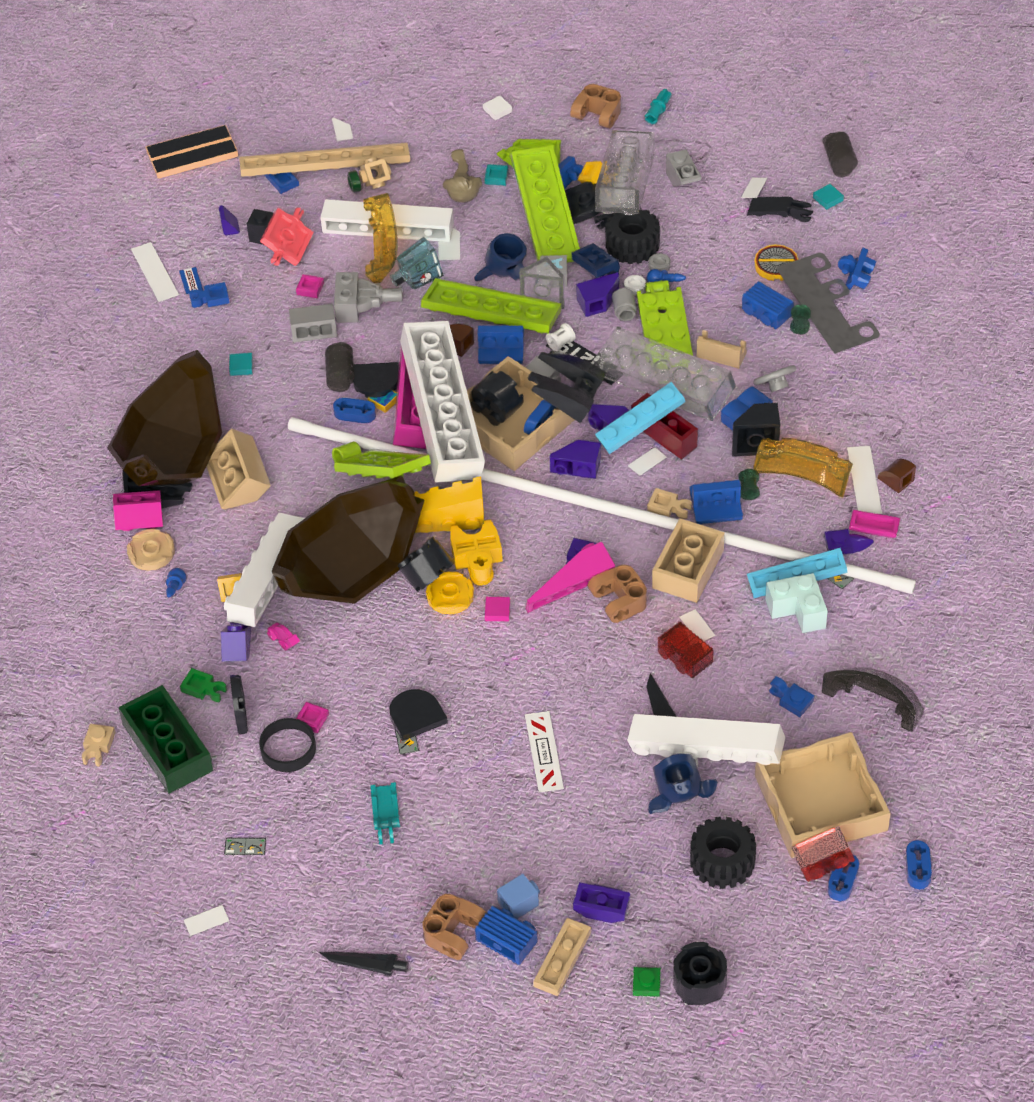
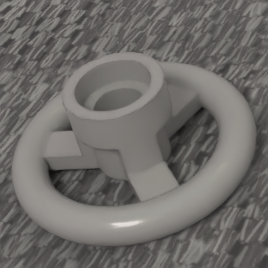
M795 365L782 368L754 379L753 384L757 386L769 382L771 392L788 387L785 376L795 372L797 368Z

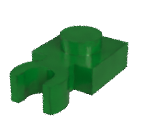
M191 668L181 683L180 690L182 693L203 700L205 695H208L212 701L220 702L221 696L215 692L223 691L226 693L227 686L221 681L214 682L213 675Z

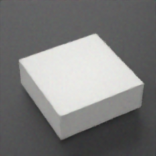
M498 96L484 103L483 110L494 120H497L511 113L512 106L501 96Z

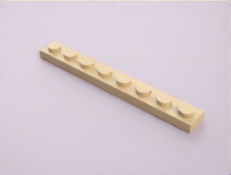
M408 143L245 156L239 157L241 177H252L265 174L274 175L277 173L360 167L365 164L364 160L377 157V160L385 158L388 164H401L410 162Z

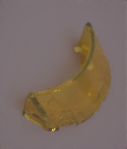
M388 193L363 199L364 209L371 211L369 224L373 227L374 260H371L370 264L365 266V273L373 283H381L392 270L397 259V227Z
M766 438L761 440L752 473H775L803 478L829 489L839 497H844L853 463L837 457V452L819 444L792 438H781V441Z

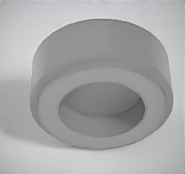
M662 253L652 255L649 258V270L658 269L668 272L670 270V258Z

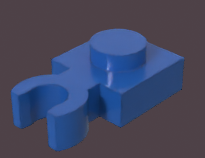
M225 282L204 286V291H189L193 308L200 307L204 303H207L208 307L230 303Z

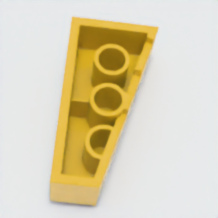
M481 476L473 478V482L463 484L462 481L452 483V487L439 489L438 486L432 487L422 494L418 491L414 492L415 497L425 499L415 533L451 531V526L458 525L462 530L482 529L484 512Z

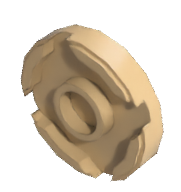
M147 529L136 533L132 537L133 540L127 545V555L132 565L147 571L157 570L166 566L175 554L174 542L171 536L166 532H160L158 529Z

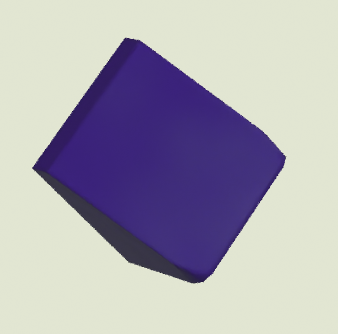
M220 205L219 213L223 234L227 236L240 233L237 218L223 205Z

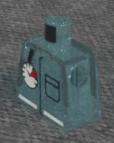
M422 237L397 257L396 260L400 270L391 274L390 278L396 287L406 281L412 289H417L444 275L436 250L425 237Z

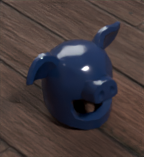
M509 233L500 234L495 237L488 245L484 259L486 267L476 274L474 280L481 281L493 274L498 277H511L515 281L519 280L526 273V269L522 264L527 251L524 242L516 235Z
M692 754L671 755L653 767L660 795L651 800L648 812L653 814L668 811L672 803H683L695 798L697 795L701 798H709L716 791L718 782L716 779L701 781L700 773Z

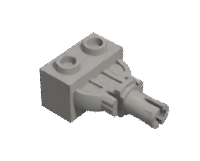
M336 272L334 296L336 323L358 322L359 313L368 311L372 307H380L383 302L403 301L402 288H382L380 283H372L369 280L359 278L358 272Z

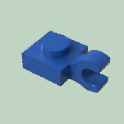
M777 676L770 682L772 687L769 689V692L781 698L779 705L799 718L814 702L815 696L795 683L789 688L785 681Z

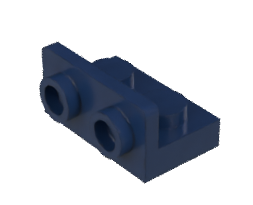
M594 243L572 252V260L596 278L617 272L619 274L620 264L618 260Z

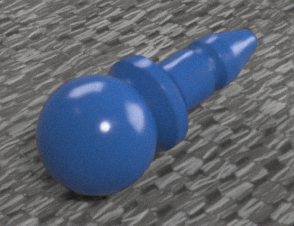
M652 269L647 274V282L664 280L680 282L686 279L685 275L668 273L666 270Z
M173 568L169 571L166 580L167 597H172L176 590L181 589L186 582L187 576L183 569Z

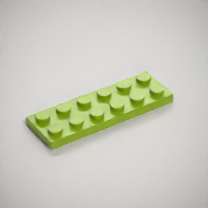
M553 145L511 152V160L538 265H540V256L567 255V263L574 262L572 260V252L580 249Z
M437 278L434 279L421 299V308L431 311H441L454 316L470 317L474 320L490 321L494 324L523 326L524 329L534 330L538 333L550 332L561 313L562 307L561 303Z

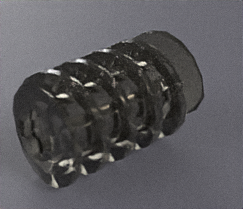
M839 131L826 135L822 143L834 175L842 178L848 176L858 165V160L848 134Z
M344 342L334 343L325 350L326 383L329 389L344 392L349 389L350 384L355 379L353 348L350 344Z

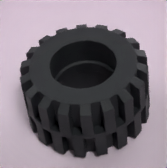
M628 207V209H619V212H614L612 217H608L605 224V246L608 254L619 259V262H628V264L637 262L639 264L642 261H648L659 250V220L656 219L654 214H650V211L642 210L639 207L636 209Z
M715 817V821L708 819L705 821V825L700 824L696 832L692 834L690 845V865L693 868L694 875L699 876V880L702 883L707 881L710 887L714 888L715 885H719L720 889H725V886L728 885L734 888L737 882L743 884L746 882V877L750 878L752 870L755 868L756 859L755 836L753 833H750V828L747 825L742 826V821L738 819L736 822L732 821L731 817H726V820L721 819V817ZM718 848H726L735 854L729 857H719L712 854L711 851Z

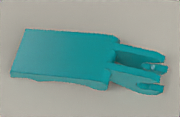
M396 782L386 786L376 787L375 784L370 785L374 830H378L379 845L383 844L382 829H389L390 844L394 843L393 828L400 827Z

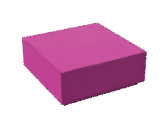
M303 274L296 288V294L318 298L324 285V278Z
M486 597L485 621H509L510 597Z
M306 702L296 719L305 722L311 727L313 732L318 733L327 719L329 711L323 707Z

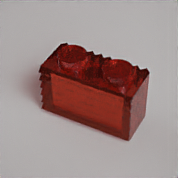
M681 621L658 637V652L660 656L666 660L670 659L682 674L686 673L691 678H694L713 663V648L700 639L699 636H696Z
M836 826L791 847L807 882H810L812 879H819L826 873L849 865L850 862L855 861L840 826Z

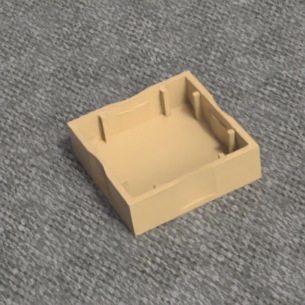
M508 356L490 370L485 377L491 371L494 373L502 371L517 383L515 389L519 395L523 394L524 403L505 422L494 426L481 412L477 413L473 410L471 406L473 401L471 391L473 387L467 389V394L482 450L515 471L570 425L574 419L556 408L552 411L553 415L531 434L524 433L526 420L544 399L531 390L534 385H537L528 380V376L532 371Z
M852 732L821 740L804 748L782 751L780 764L770 763L769 765H763L756 762L755 778L791 858L888 831L890 811L877 784L868 773L864 756Z

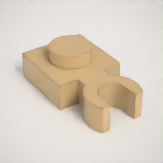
M655 488L647 505V511L670 517L671 513H676L682 519H687L688 511L684 510V508L692 509V502L690 500H678V494Z
M97 724L89 725L83 742L85 751L82 753V760L84 765H87L88 760L92 757H95L97 767L102 764L101 752L109 753L115 736L114 727Z

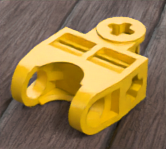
M483 520L482 529L476 534H467L458 525L451 526V552L455 562V569L468 568L470 580L474 584L480 586L489 584L494 578L493 563L503 562L498 531L492 520Z

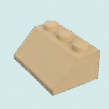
M231 428L218 442L207 464L221 509L224 510L257 501L271 486L253 436Z

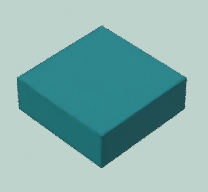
M487 164L484 178L485 184L506 186L508 166Z
M831 184L813 192V198L826 210L842 202L844 199V195Z
M252 353L229 354L230 376L253 375Z

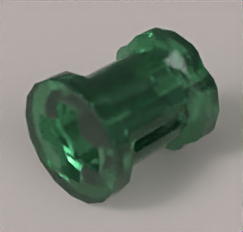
M805 305L794 306L791 309L793 320L791 321L790 329L795 334H806L810 328L808 319L811 317V310Z
M754 469L740 471L741 498L745 500L758 498L760 495V489L757 486L759 473Z

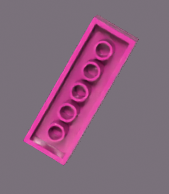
M401 346L393 445L427 449Z

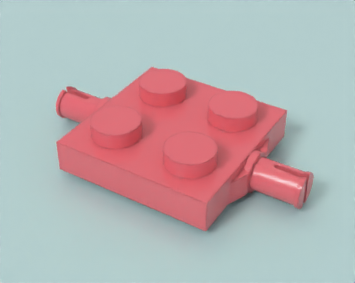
M299 207L295 209L293 215L277 208L260 240L262 244L274 251L271 263L274 262L273 265H279L281 259L284 258L296 266L300 262L314 233L300 221L304 210H301Z

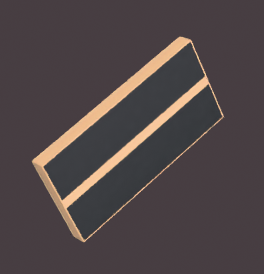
M226 125L145 146L158 179L238 157V151Z

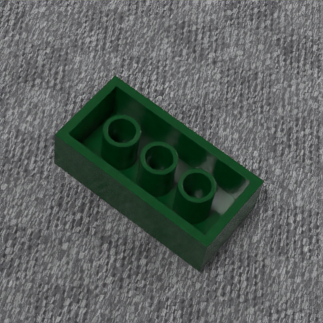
M163 685L118 707L122 725L168 794L213 771L210 753Z

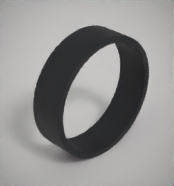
M284 718L272 722L263 730L259 740L263 761L270 768L280 772H293L304 768L311 762L316 752L315 737L311 727L305 722L294 718ZM296 729L307 734L312 743L309 750L302 757L292 761H278L265 753L264 746L266 741L278 731Z

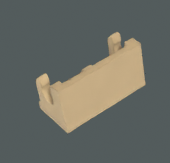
M703 330L702 336H699L697 339V357L740 368L747 353L746 341L741 340V347L709 339L708 331Z

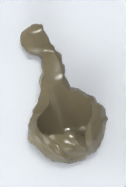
M457 149L451 152V157L454 162L459 164L453 178L445 179L442 185L452 200L465 203L477 197L482 186V179L468 175L469 165L466 163L463 149Z

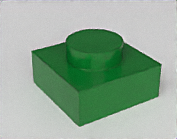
M634 967L633 996L660 997L661 968Z

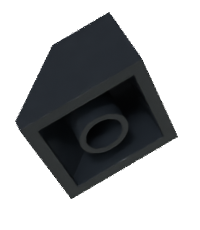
M778 403L753 404L733 422L732 457L779 454L780 417Z

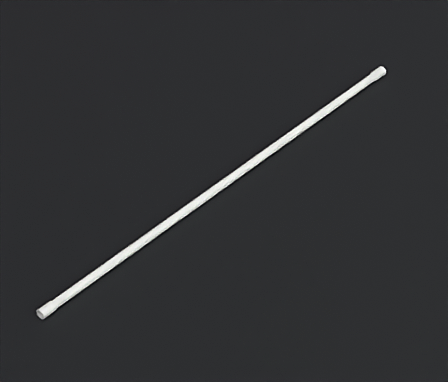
M291 417L288 423V430L344 444L355 441L360 448L367 450L427 454L320 426ZM483 468L481 480L671 530H674L679 520ZM729 532L724 534V544L788 561L813 555ZM846 563L848 573L842 575L913 594L916 580L898 575H889Z

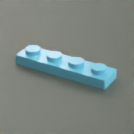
M670 382L595 434L596 438L605 450L611 454L686 401L674 384Z
M841 548L751 572L747 574L753 597L758 598L766 595L767 582L814 573L816 581L848 573Z

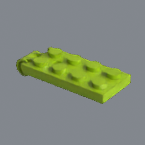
M668 280L646 282V293L642 294L641 291H637V302L649 371L694 366L681 287H676V290L670 291ZM658 310H666V312L660 313Z
M355 441L338 446L332 450L335 472H346L349 476L361 474L362 477L375 475L376 478L390 477L392 479L399 476L404 477V473L407 472L416 473L422 471L423 466L431 464L428 454L369 450L362 453L360 446Z

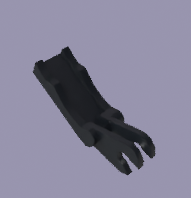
M792 197L752 198L747 216L780 215L785 218L791 216L801 222H809L811 217L808 216L813 211L804 209L811 207L810 203L794 200Z

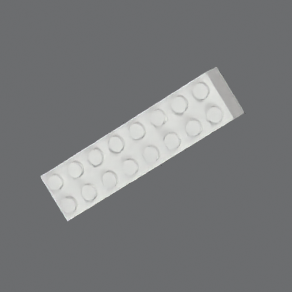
M449 321L404 323L400 342L427 452L430 456L434 481L473 480L475 477H482L485 459Z

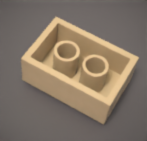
M680 518L652 570V588L697 603L724 551L725 532Z

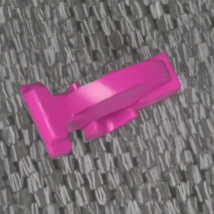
M278 622L267 628L269 638L272 641L278 639L280 646L285 651L300 642L296 634H292L287 627Z

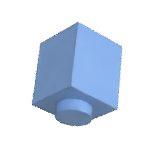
M524 874L497 889L498 904L501 908L509 910L516 919L539 906V888L533 880L529 881Z

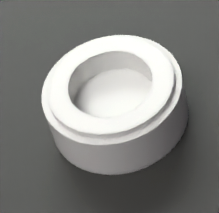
M631 275L625 279L624 288L632 290L634 296H637V291H641L643 294L646 291V280L642 276Z

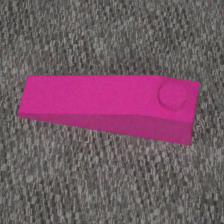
M599 542L584 546L576 556L527 600L525 608L527 613L587 587L591 578L615 568V564L604 544Z

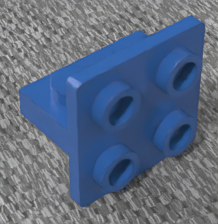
M478 326V363L499 364L509 356L522 364L524 353L523 326Z
M740 480L701 483L690 486L689 491L697 524L743 519L740 503Z

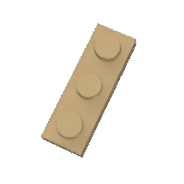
M566 918L533 981L535 988L559 996L591 934L590 926Z

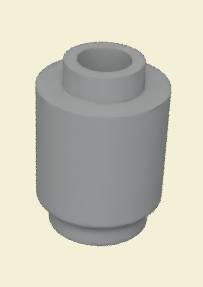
M628 288L616 290L612 294L615 315L621 321H630L635 317L637 311L634 293Z

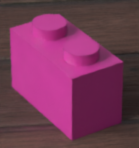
M160 491L113 494L115 530L130 531L138 528L155 529L163 527Z

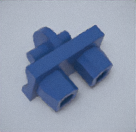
M862 247L859 257L854 259L853 255L849 254L842 256L838 261V267L842 270V273H849L846 281V286L849 290H851L853 285L865 289L871 276L861 271L871 274L875 267L876 261L867 257L868 249Z

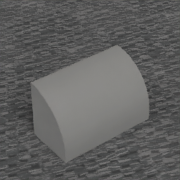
M333 304L289 309L293 343L337 337Z

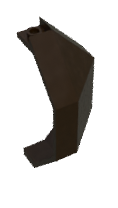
M198 350L180 356L129 404L107 447L121 468L138 486L185 484L201 478L222 435L212 367Z
M403 476L336 495L288 530L271 571L280 590L296 597L357 603L399 571L400 568L397 565L409 554L425 499L415 497L414 490L405 483Z

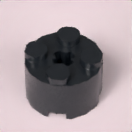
M491 371L473 387L471 391L473 399L471 406L475 412H481L492 425L498 426L522 406L524 396L523 394H518L515 389L517 383L509 375L502 371L498 373Z
M431 537L419 549L406 556L397 566L418 592L436 580L444 572V569H449L455 562L439 541Z
M693 942L682 947V951L673 961V987L677 995L681 997L682 1002L687 1005H707L721 999L727 983V960L723 952L710 947L707 942Z

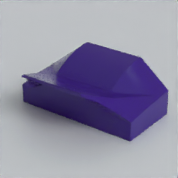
M579 882L573 902V910L585 918L608 923L624 921L631 893L621 889Z

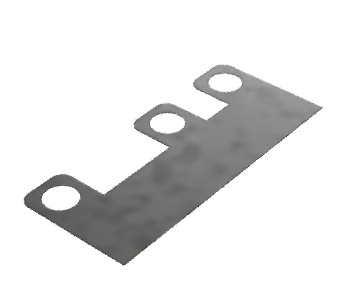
M816 253L777 267L776 269L834 354L874 340L880 336L874 324L869 321L850 327L832 301L850 293L843 280L834 279L823 284L818 281L814 274L831 268V263L823 253ZM816 257L822 258L825 261V265L822 268H816L812 266L811 260ZM840 284L844 290L841 294H833L829 290L830 285ZM868 326L873 329L874 333L871 337H863L860 335L859 329Z

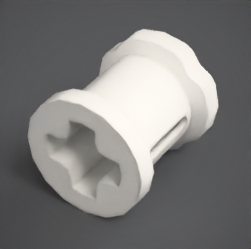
M563 323L560 329L554 333L546 334V341L554 351H559L562 345L567 342H573L576 339L573 329L566 323Z

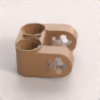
M597 84L586 85L573 102L570 115L573 118L583 120L588 112L600 115L599 125L610 129L621 113V95L616 90Z
M619 565L591 578L587 586L596 598L603 597L612 592H615L618 596V599L610 602L605 608V613L613 623L626 620L644 611L646 608L647 588L635 570L629 565Z
M443 894L436 900L423 920L424 941L426 945L440 953L460 960L467 951L468 944L461 937L453 934V931L459 922L475 929L476 925L479 924L487 913L483 908L472 902L456 897L453 894Z

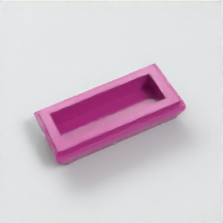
M853 510L849 530L896 538L900 518Z

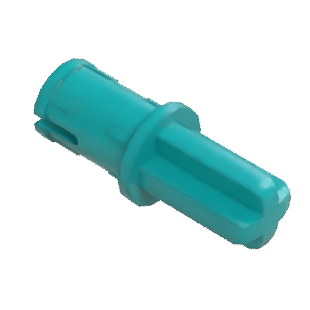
M663 89L657 98L652 100L650 103L651 107L645 115V120L648 123L655 124L661 113L665 112L666 104L671 98V92Z

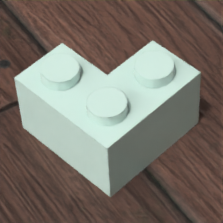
M814 573L766 583L765 600L772 619L796 614L802 633L826 629L827 608Z

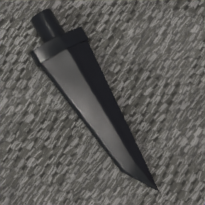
M650 673L646 688L653 715L677 717Z
M319 952L330 962L392 976L394 971L407 972L409 966L408 961L397 960V954Z

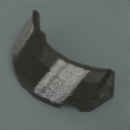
M863 667L845 668L824 673L822 683L823 694L833 697L838 690L845 689L844 692L850 693L856 685L896 702L898 705L895 708V714L902 717L901 728L910 732L914 731L923 715L922 705L912 689L903 681L888 673Z

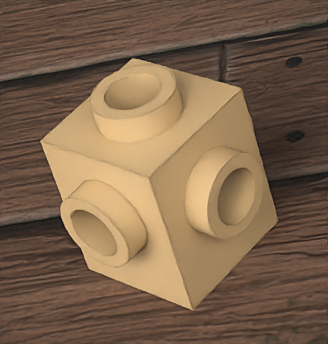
M377 157L364 160L365 164L360 166L361 170L359 171L361 182L365 183L366 187L372 185L373 189L385 186L384 181L391 179L390 166L386 163L385 158L377 160ZM371 170H374L376 172V176L374 178L372 176Z

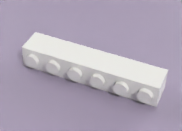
M325 199L321 214L322 232L330 234L450 242L454 218L453 208Z
M278 513L275 520L270 522L268 532L265 536H262L257 551H253L249 565H245L240 580H237L234 584L232 594L225 599L224 610H227V621L252 627L256 626L278 587L271 571L288 530L305 518Z
M634 714L627 741L634 753L643 756L657 754L669 757L675 754H692L694 759L708 758L713 761L723 759L733 760L738 763L749 761L769 765L770 763L780 764L785 735L780 724Z

